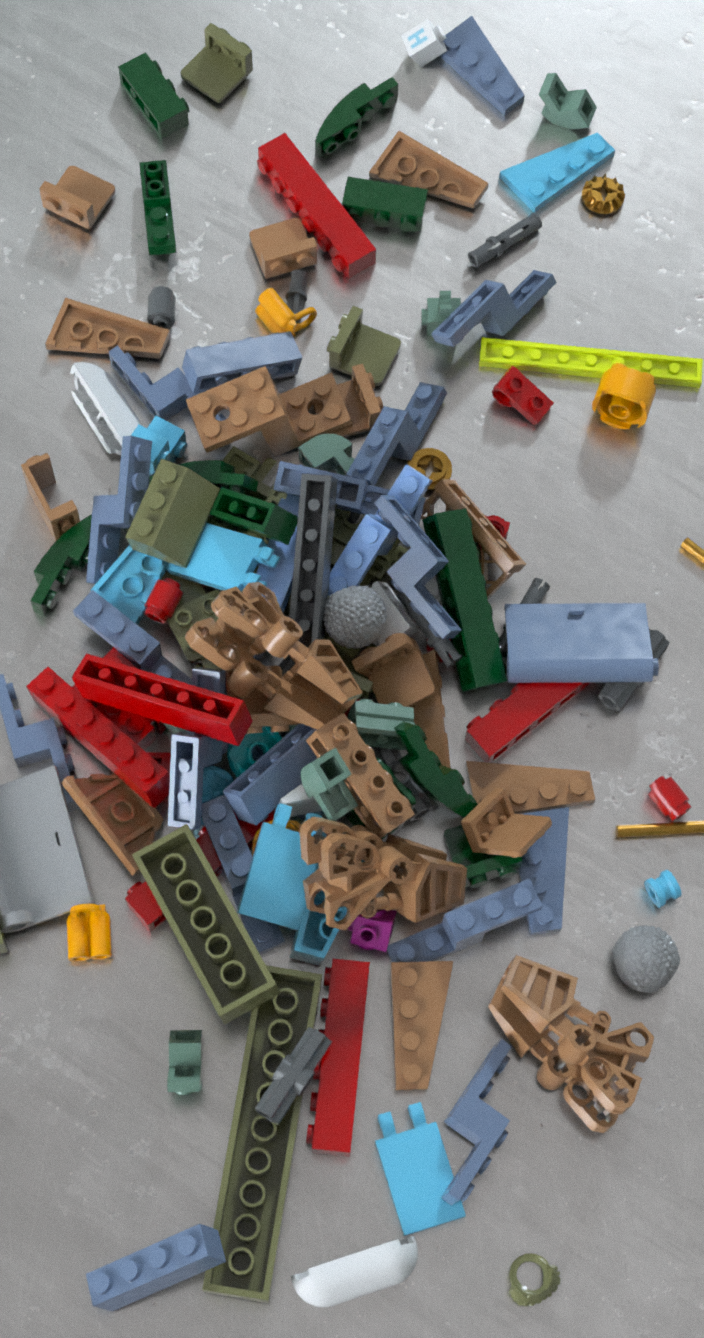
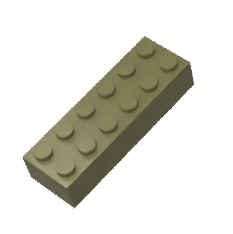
M187 824L132 854L224 1025L281 993Z

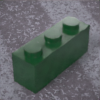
M145 52L118 66L120 83L161 139L189 125L188 113L190 109L186 100L178 97L173 83L170 79L166 80L156 60L152 61Z
M348 176L342 206L356 223L363 222L375 224L378 227H394L407 232H421L427 205L428 189Z
M221 487L210 511L212 516L233 527L285 545L289 544L298 522V516L276 504Z

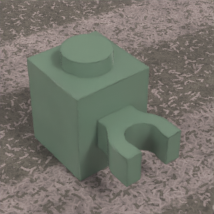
M440 291L439 298H427L426 309H421V325H426V336H432L431 333L461 305V298H451V291Z

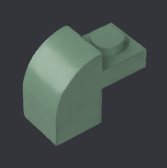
M548 73L539 92V96L545 104L541 114L549 122L567 129L589 128L597 106L587 90L568 91L557 73Z
M337 434L318 435L299 446V461L305 467L327 472L334 469L337 474L346 476L354 461L352 457V443Z
M336 748L321 755L301 770V781L308 798L314 797L327 819L336 821L358 806L343 781L352 774Z
M170 1030L168 1092L190 1095L202 1090V1030Z

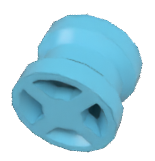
M669 870L662 871L656 879L649 878L644 881L648 896L658 908L664 906L667 900L671 898L676 900L682 895L677 880Z

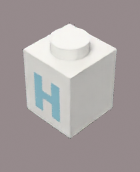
M428 19L401 36L409 56L420 67H423L447 51L443 42L446 39L443 30L439 25L434 26Z

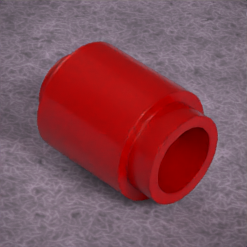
M165 578L164 581L157 580L144 605L146 607L144 615L155 622L165 624L168 618H172L184 594L180 590L181 585L170 578Z
M661 776L649 785L652 791L648 796L666 818L669 817L673 822L692 808L688 803L690 799L672 776L667 779Z

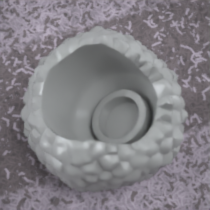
M349 586L336 591L327 599L323 613L326 632L329 633V636L336 643L348 649L362 648L363 646L375 643L384 629L387 617L384 600L374 589L368 586Z
M651 925L635 926L625 931L618 941L615 942L612 950L616 965L615 969L620 976V980L634 991L657 992L668 984L680 964V956L675 941L672 940L666 931Z

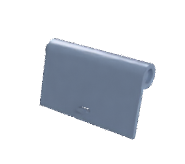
M645 603L504 605L508 683L652 682L653 676H658V658H653Z

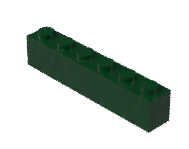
M467 509L435 513L422 521L425 534L449 561L435 577L443 608L462 630L454 638H450L451 643L463 657L459 662L455 661L462 691L506 682V665L501 657L499 636L495 631L492 619L493 610L488 602L485 589L486 581L481 573L478 560L479 551L474 543L472 522L468 517Z

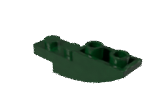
M391 77L373 89H370L364 82L347 94L332 109L321 125L315 139V156L319 159L326 154L333 153L347 141L355 140L361 133L362 121H368L375 113L384 108L391 107L398 100L399 84Z
M166 160L139 162L149 255L177 253Z
M201 460L178 464L189 468L220 489L223 487L245 494V491L257 492V480L245 474H236L235 467L222 460ZM154 474L149 477V484H150V482H151V480H152Z
M92 514L66 531L50 547L35 568L34 574L39 586L30 600L34 612L45 616L48 609H52L55 606L59 597L58 591L62 583L66 584L69 581L72 568L82 572L85 565L88 564Z
M403 721L394 727L408 754L399 759V762L409 777L438 805L465 818L478 803L464 789L465 780L460 772L441 765L438 756L432 750L429 751L424 742L427 740V737L418 725Z

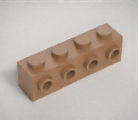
M344 713L317 729L306 740L317 758L334 748L337 749L352 774L343 781L358 804L354 810L366 828L378 837L383 838L415 815L409 800L400 794L393 784L392 776L381 767L373 749L365 744L358 734L356 725Z

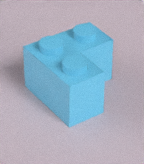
M158 416L154 417L147 428L138 424L131 436L152 441L149 477L155 473L161 459L174 463L177 457L181 458L188 447L185 430Z

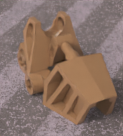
M260 582L248 583L242 592L237 587L221 591L211 603L212 611L219 619L215 622L210 617L198 621L185 634V639L192 649L219 668L227 671L232 670L233 673L227 679V685L235 695L241 698H248L257 688L268 697L264 710L314 729L321 728L342 713H345L363 693L330 640L315 639L308 648L298 641L303 635L301 627L290 617L284 616L275 593ZM267 651L278 658L283 657L285 659L290 655V658L296 664L280 678L258 660L254 659L253 656Z
M311 817L304 821L300 827L301 858L307 865L319 864V869L303 880L306 907L310 911L325 914L326 924L329 927L347 930L359 914L365 918H371L376 914L377 910L382 909L386 911L396 910L400 915L417 923L464 904L467 868L461 864L447 861V854L441 850L392 834H388L386 842H383L380 837L362 825H355L350 828L343 823L320 817ZM320 829L327 835L325 838L322 835L314 834L311 836L313 830L318 831ZM383 888V897H376V895ZM320 891H324V901L319 905H315V895ZM345 906L347 908L346 916L340 921H335L334 917L339 907Z
M516 955L504 971L488 1008L520 1058L531 1052L543 1063L537 1071V1079L540 1085L548 1090H557L566 1082L567 1085L564 1087L563 1095L568 1105L592 1131L607 1132L617 1121L618 1115L625 1113L635 1101L642 1078L632 1072L637 1062L644 1063L649 1058L654 1036L642 1022L608 1032L611 1017L606 1011H598L595 1014L581 1006V1002L574 999L577 977ZM565 1014L579 1018L587 1023V1026L584 1024L574 1025ZM551 1031L560 1037L557 1041L559 1045L548 1036ZM632 1032L640 1033L645 1039V1046L635 1045L631 1041L630 1034ZM579 1085L583 1087L587 1094L586 1099L577 1098L572 1091V1086ZM593 1100L595 1104L588 1109L586 1106ZM603 1113L606 1118L599 1121L596 1116Z

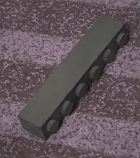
M301 475L290 618L301 627L303 635L298 641L307 648L315 639L324 640L325 635L323 613L328 599L338 479L331 475Z

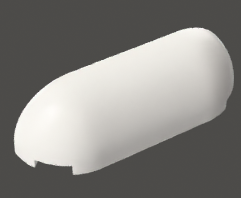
M86 362L73 363L70 374H74L76 390L72 391L75 402L104 448L110 454L116 453L121 455L123 436H130L138 424L142 426L141 422L113 378L106 371Z
M414 1236L400 1241L399 1239L309 1268L306 1272L291 1276L292 1284L297 1294L308 1304L316 1307L334 1306L397 1285L406 1280L413 1272L417 1263V1243Z

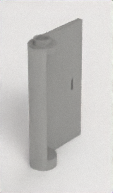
M54 765L0 785V926L2 932L19 931L67 914L74 905L94 904L57 766Z

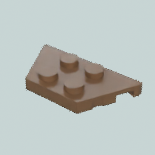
M114 773L112 775L91 774L89 778L74 779V776L64 778L61 783L130 874L132 876L136 874L139 867L132 854L153 843L154 837L164 820L156 808L151 807Z

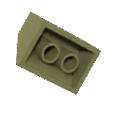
M161 459L125 538L133 550L186 569L210 516V511L220 488L189 468Z

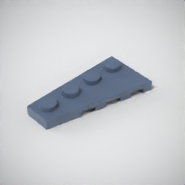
M470 16L445 35L446 39L443 42L447 51L441 54L440 57L498 111L506 116L524 102V93L473 16Z
M569 807L523 813L524 815L550 817L552 821L551 827L528 849L526 854L521 856L522 864L518 871L520 882L530 878L543 906L541 910L527 915L530 936L559 932L562 929Z

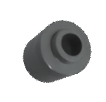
M159 286L153 288L148 296L147 321L149 324L167 329L175 323L176 297L170 288Z

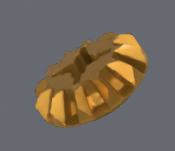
M606 174L602 177L594 175L590 181H586L583 187V202L590 210L596 213H613L624 203L625 193L623 184H619L616 177L611 179L607 178ZM602 188H605L608 193L605 201H603L600 193Z
M420 449L415 452L411 461L408 460L407 465L425 475V470L423 469H427L430 462H433L432 466L435 472H432L428 477L433 480L428 489L435 491L434 487L440 480L450 479L452 475L451 461L445 453L438 449Z

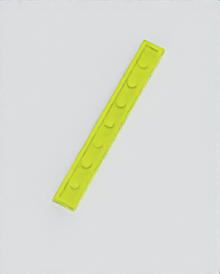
M486 337L481 339L479 366L509 369L511 366H514L522 371L601 378L603 373L611 369L613 364L621 363L628 368L650 373L655 379L654 384L700 388L702 384L703 359Z

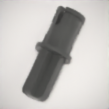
M298 269L291 272L289 291L285 295L287 306L294 314L302 311L303 304L307 301L305 290L308 273Z

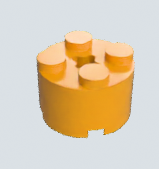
M621 363L613 364L611 369L605 371L601 377L592 402L594 413L597 410L601 415L600 420L614 428L626 430L630 429L631 425L638 424V427L643 426L656 394L655 379L650 373L628 368Z

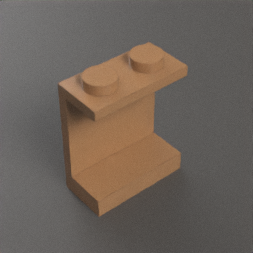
M45 453L41 456L36 455L29 458L25 463L21 464L27 489L56 542L66 531L80 522V518L73 500L50 509L41 490L55 484L56 480L48 453Z

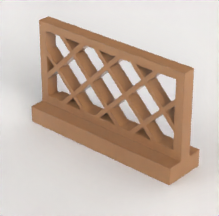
M454 479L440 480L434 487V493L425 501L421 519L434 514V504L439 498L446 505L445 512L467 509L468 517L472 522L474 542H478L482 547V559L478 560L481 563V573L485 577V589L489 599L514 573L520 572L526 563ZM488 563H495L503 572L496 581L488 580Z

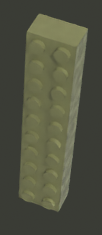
M266 965L281 993L251 1011L213 1226L219 1232L226 1262L205 1271L202 1290L210 1294L269 1303L303 1094L300 1097H296L279 1125L267 1120L255 1110V1107L272 1083V1077L287 1054L290 1055L308 1027L315 1028L322 974Z

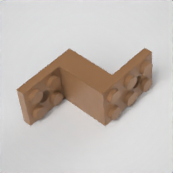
M266 366L186 399L201 442L207 453L261 431L276 457L298 448L318 435L331 434L353 424L332 372L279 394ZM314 404H322L324 406L322 412L316 415L310 414L309 409ZM223 409L230 411V415L226 420H216V415L219 411Z

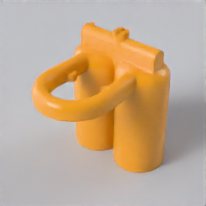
M268 288L261 293L258 298L260 304L255 310V313L271 333L291 331L293 338L296 336L295 332L309 326L317 316V311L314 307L306 308L294 314L273 288ZM309 315L305 321L296 324L295 321Z
M78 904L70 908V915L67 917L69 961L102 960L112 957L110 915L106 912L105 904Z

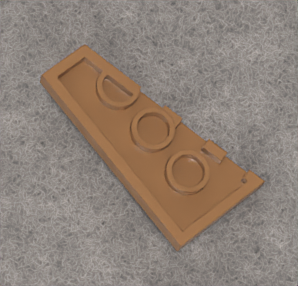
M401 131L396 133L369 171V177L391 184L428 189L427 195L473 209L488 189V182Z
M65 298L45 346L47 350L109 354L110 350L119 346L124 353L128 352L134 357L161 359L170 337V330Z
M434 649L423 654V658L437 687V691L434 695L412 706L414 708V723L424 731L427 740L424 742L429 751L432 750L438 756L441 765L451 768L448 737L444 727L445 707L442 704V678L439 675L438 667L440 658Z
M466 761L465 763L470 792L478 804L495 788H505L515 814L559 809L595 802L589 771Z
M454 961L391 962L390 964L395 1091L428 1089Z

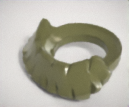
M528 1253L519 1256L512 1263L509 1272L511 1283L509 1293L513 1300L520 1306H533L536 1303H541L542 1300H546L547 1297H551L552 1292L557 1290V1285H560V1271H557L558 1267L556 1265H549L545 1258L537 1254ZM533 1262L541 1267L543 1271V1285L539 1289L529 1290V1288L523 1286L518 1281L517 1270L523 1263Z

